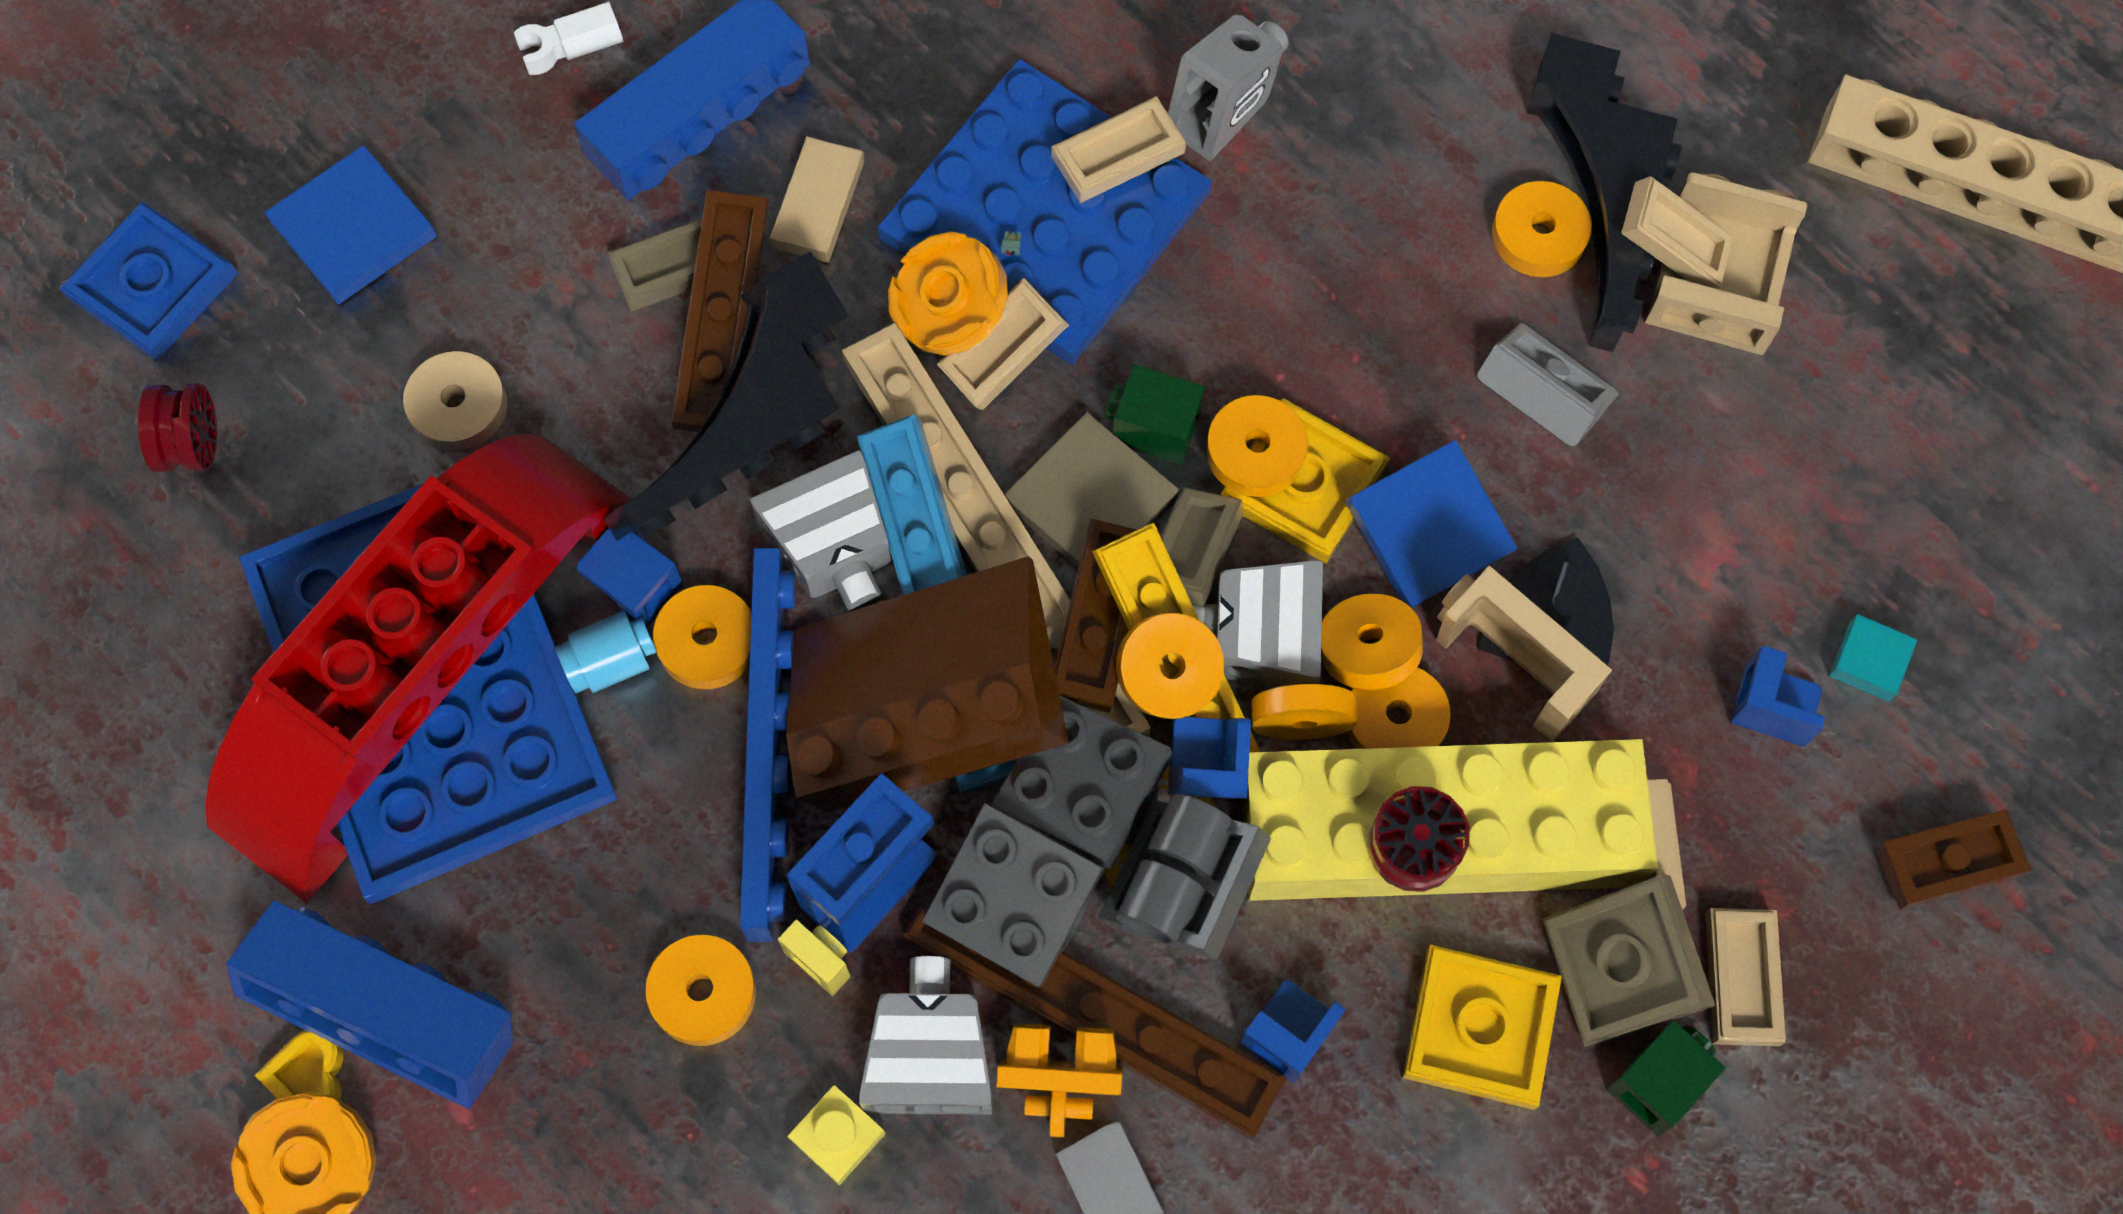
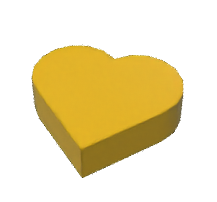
M305 1030L294 1036L255 1076L277 1099L305 1092L325 1094L341 1099V1085L335 1076L342 1067L344 1059L343 1048Z

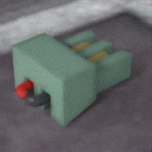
M1006 231L1002 240L1001 254L1020 255L1021 233L1015 234V232L1009 233V231Z

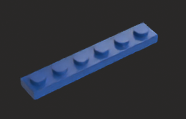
M754 548L740 929L747 942H774L775 922H785L787 915L786 882H776L777 857H787L789 850L788 818L778 817L779 793H789L791 785L789 754H780L781 731H786L790 695V692H782L783 669H792L794 632L784 631L785 609H795L796 573L795 570H785L780 548Z

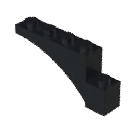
M1551 33L1538 70L1527 113L1538 116L1549 130L1569 164L1584 204L1589 211L1597 269L1596 311L1589 346L1613 353L1622 333L1633 334L1636 329L1644 301L1643 298L1634 296L1637 281H1647L1655 258L1621 234L1636 181L1650 176L1661 184L1663 178L1672 179L1682 149L1681 144L1672 142L1678 119L1618 103L1625 77L1615 74L1620 55L1619 50Z
M811 252L764 276L741 295L742 300L747 306L744 326L733 365L717 402L696 436L673 464L643 492L604 518L605 523L617 541L637 530L642 540H645L676 521L670 511L674 507L689 500L693 508L697 509L727 491L722 479L737 470H740L746 480L778 461L772 450L789 441L794 450H797L827 432L821 421L840 408L809 356L836 340L831 329L849 317Z

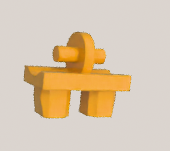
M1015 1023L1007 1048V1058H1002L998 1065L997 1087L1052 1091V1096L1026 1095L1024 1115L1050 1117V1137L1064 1138L1066 1118L1092 1120L1093 1099L1067 1097L1068 1092L1121 1095L1123 1065H1116L1117 1052L1113 1029L1077 1028L1075 1062L1049 1061L1051 1026Z

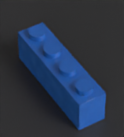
M740 0L576 121L574 127L583 154L627 201L642 190L646 191L656 187L671 168L687 156L697 155L704 151L710 145L715 135L734 121H741L749 117L764 98L780 86L786 87L791 85L802 75L805 68L810 65L805 32L773 0Z
M273 900L226 962L234 996L469 1110L513 1045L511 1013L495 997L482 991H474L470 994L447 982L446 978L439 971L423 963H415L411 966L389 955L388 951L374 939L364 935H356L354 938L332 928L328 921L320 914L305 907H299L297 910H294Z

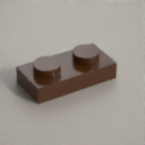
M2007 809L1888 840L1876 847L1899 910L2017 879L2032 871Z

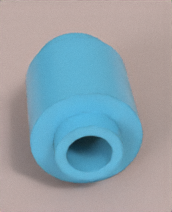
M625 610L567 634L569 641L555 646L560 663L575 694L588 688L591 689L592 693H595L649 670L650 667L646 657L657 652L642 617L630 622Z

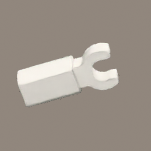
M609 2L553 20L554 24L547 27L538 24H528L519 27L513 32L520 50L533 46L541 47L538 51L523 56L529 75H539L547 72L558 59L567 57V60L623 42L617 20Z

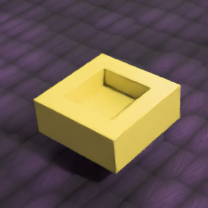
M796 919L778 938L783 952L832 997L851 977L846 963L841 960L848 951L822 926L818 925L810 932Z
M833 1085L787 1137L840 1186L886 1133L839 1088Z

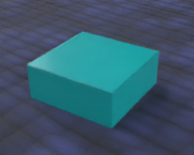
M1857 614L1849 622L1829 677L1890 702L1899 691L1917 639Z

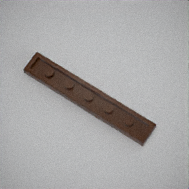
M936 880L904 933L903 938L905 942L930 956L950 959V967L1075 1039L1077 1028L1113 1029L1117 1052L1116 1063L1123 1065V1067L1251 1140L1255 1138L1286 1080L1285 1076L1064 951L1058 956L1044 985L1037 987L922 922L942 885L941 881Z

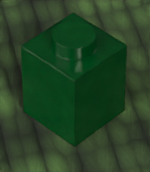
M1134 364L1127 385L1115 384L1107 406L1106 418L1114 420L1113 434L1129 448L1183 465L1202 412L1205 386Z
M1672 1020L1651 1038L1606 1090L1658 1137L1676 1126L1726 1067L1714 1057L1717 1053L1714 1045L1701 1032L1688 1025L1682 1028Z

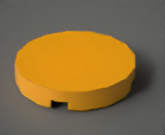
M956 232L929 236L910 248L900 261L904 265L900 269L897 278L892 276L888 289L889 314L893 322L897 324L903 336L918 348L943 356L965 352L985 340L1001 320L1008 298L1007 274L997 255L978 240Z
M314 1092L278 1098L253 1114L243 1128L245 1130L239 1138L238 1146H235L231 1168L235 1192L249 1214H350L355 1211L371 1188L377 1162L372 1133L358 1111L335 1096Z

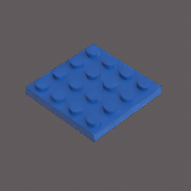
M1019 59L877 227L880 240L904 256L910 248L932 235L956 232L978 240L997 255L1007 274L1008 293L1025 278L1069 324L1046 349L1073 366L1210 194L1212 180L1179 159L1174 158L1080 203L1052 159L1051 146L1112 117ZM1006 231H1009V233L1015 232V234L1021 233L1020 255L1001 254L1002 240Z

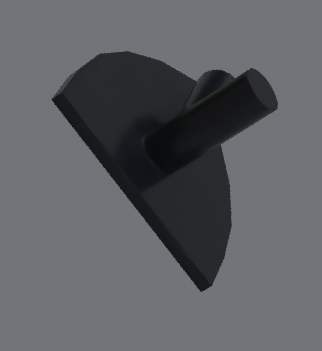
M1575 538L1545 550L1520 568L1509 583L1608 666L1614 632L1610 596L1599 567L1580 539ZM1482 634L1478 650L1514 661Z

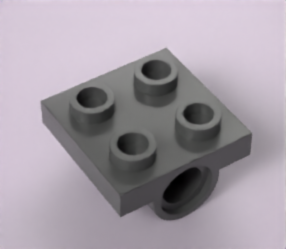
M1060 696L1069 744L1018 758L992 804L1111 870L1124 844H1133L1153 799L1158 800V783L1171 762L1173 754L1170 747Z
M1173 794L1168 803L1153 799L1098 918L1113 929L1217 960L1271 837L1260 827L1232 820L1214 806L1187 795Z
M984 803L922 922L1037 987H1041L1044 985L1058 956L1067 947L1081 923L1092 899L1091 894L1106 866L992 803Z

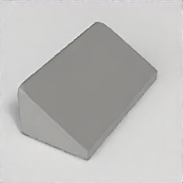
M1521 322L1495 344L1477 375L1482 383L1572 447L1583 439L1619 394L1616 389Z
M1119 1120L1100 1128L1056 1154L1083 1214H1164Z

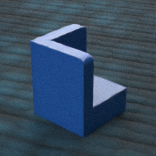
M608 528L577 563L579 574L612 598L620 612L625 610L630 622L642 617L646 627L658 616L665 603L684 586L675 563L633 532L617 541Z
M1762 645L1745 666L1730 723L1805 747L1823 728L1825 717L1816 714L1822 688L1816 683L1783 673L1788 653Z
M1194 717L1173 719L1170 742L1173 758L1169 763L1168 795L1183 794L1190 797L1247 799L1250 719L1233 718L1224 720Z
M1286 980L1278 988L1263 1011H1259L1244 1032L1240 1045L1295 1084L1347 1008L1335 1000L1329 1009L1295 983Z

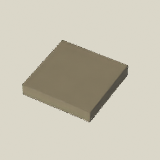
M1087 412L1004 495L1019 519L1078 568L1091 518L1138 530L1154 523L1177 500L1179 489Z
M1670 875L1656 876L1543 918L1584 1047H1595L1715 1006Z

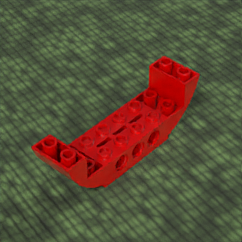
M533 434L509 436L487 444L458 461L437 478L431 475L251 678L254 685L234 716L218 750L211 771L205 802L207 827L308 904L348 856L345 846L330 833L331 830L577 542L581 539L592 547L609 528L604 518L632 498L547 438Z

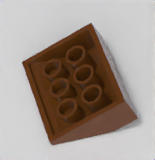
M1027 556L795 628L786 738L797 799L825 811L833 812L850 807L881 773L902 791H906L1069 744L1032 558Z

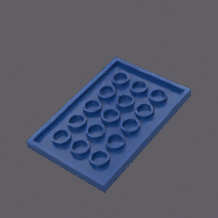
M423 484L239 557L273 652L279 648ZM535 593L337 823L363 898L370 905L618 800L577 696L560 663L555 650V642Z

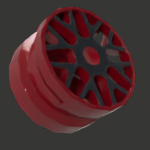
M199 383L188 384L183 391H173L169 385H147L140 397L137 418L138 437L146 465L152 472L175 471L178 465H183L186 470H209L216 454L217 423L214 404L208 389L204 384Z
M1412 786L1395 792L1382 804L1368 833V854L1374 869L1387 883L1404 891L1424 892L1441 886L1454 874L1469 847L1470 826L1463 809L1450 795L1433 787ZM1404 795V798L1393 801L1396 797Z

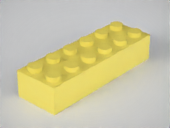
M1642 739L1249 753L1247 799H1242L1243 823L1260 827L1271 837V840L1248 889V901L1627 888L1646 881L1658 869ZM1412 786L1433 787L1450 795L1463 809L1470 826L1469 847L1454 874L1441 886L1424 892L1404 891L1387 883L1374 869L1368 854V833L1382 804L1395 792ZM1404 795L1396 797L1393 801L1404 798Z

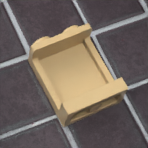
M1691 172L1688 174L1678 196L1734 237L1720 289H1715L1689 282L1660 261L1645 323L1763 355L1781 326L1785 307L1779 306L1795 233L1805 216L1807 203L1792 199L1785 193L1777 190H1758L1732 183L1721 175H1702Z
M1488 566L1476 580L1469 574L1464 575L1442 601L1444 608L1437 616V619L1442 624L1436 639L1441 646L1447 649L1467 626H1475L1554 694L1547 701L1533 724L1551 742H1554L1591 701L1612 672L1611 668L1491 566Z

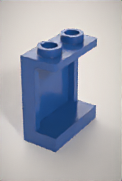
M881 773L787 874L801 912L816 926L820 925L831 933L846 948L848 953L854 952L936 862V852L921 840L934 825L933 817Z

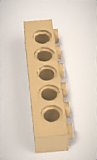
M1844 75L1827 105L1808 163L2123 273V170L2115 168L2106 161L2089 159L2057 148L2048 141L2031 139L1999 128L1990 121L1973 119L1941 108L1930 100L1915 99L1883 88L1875 81Z

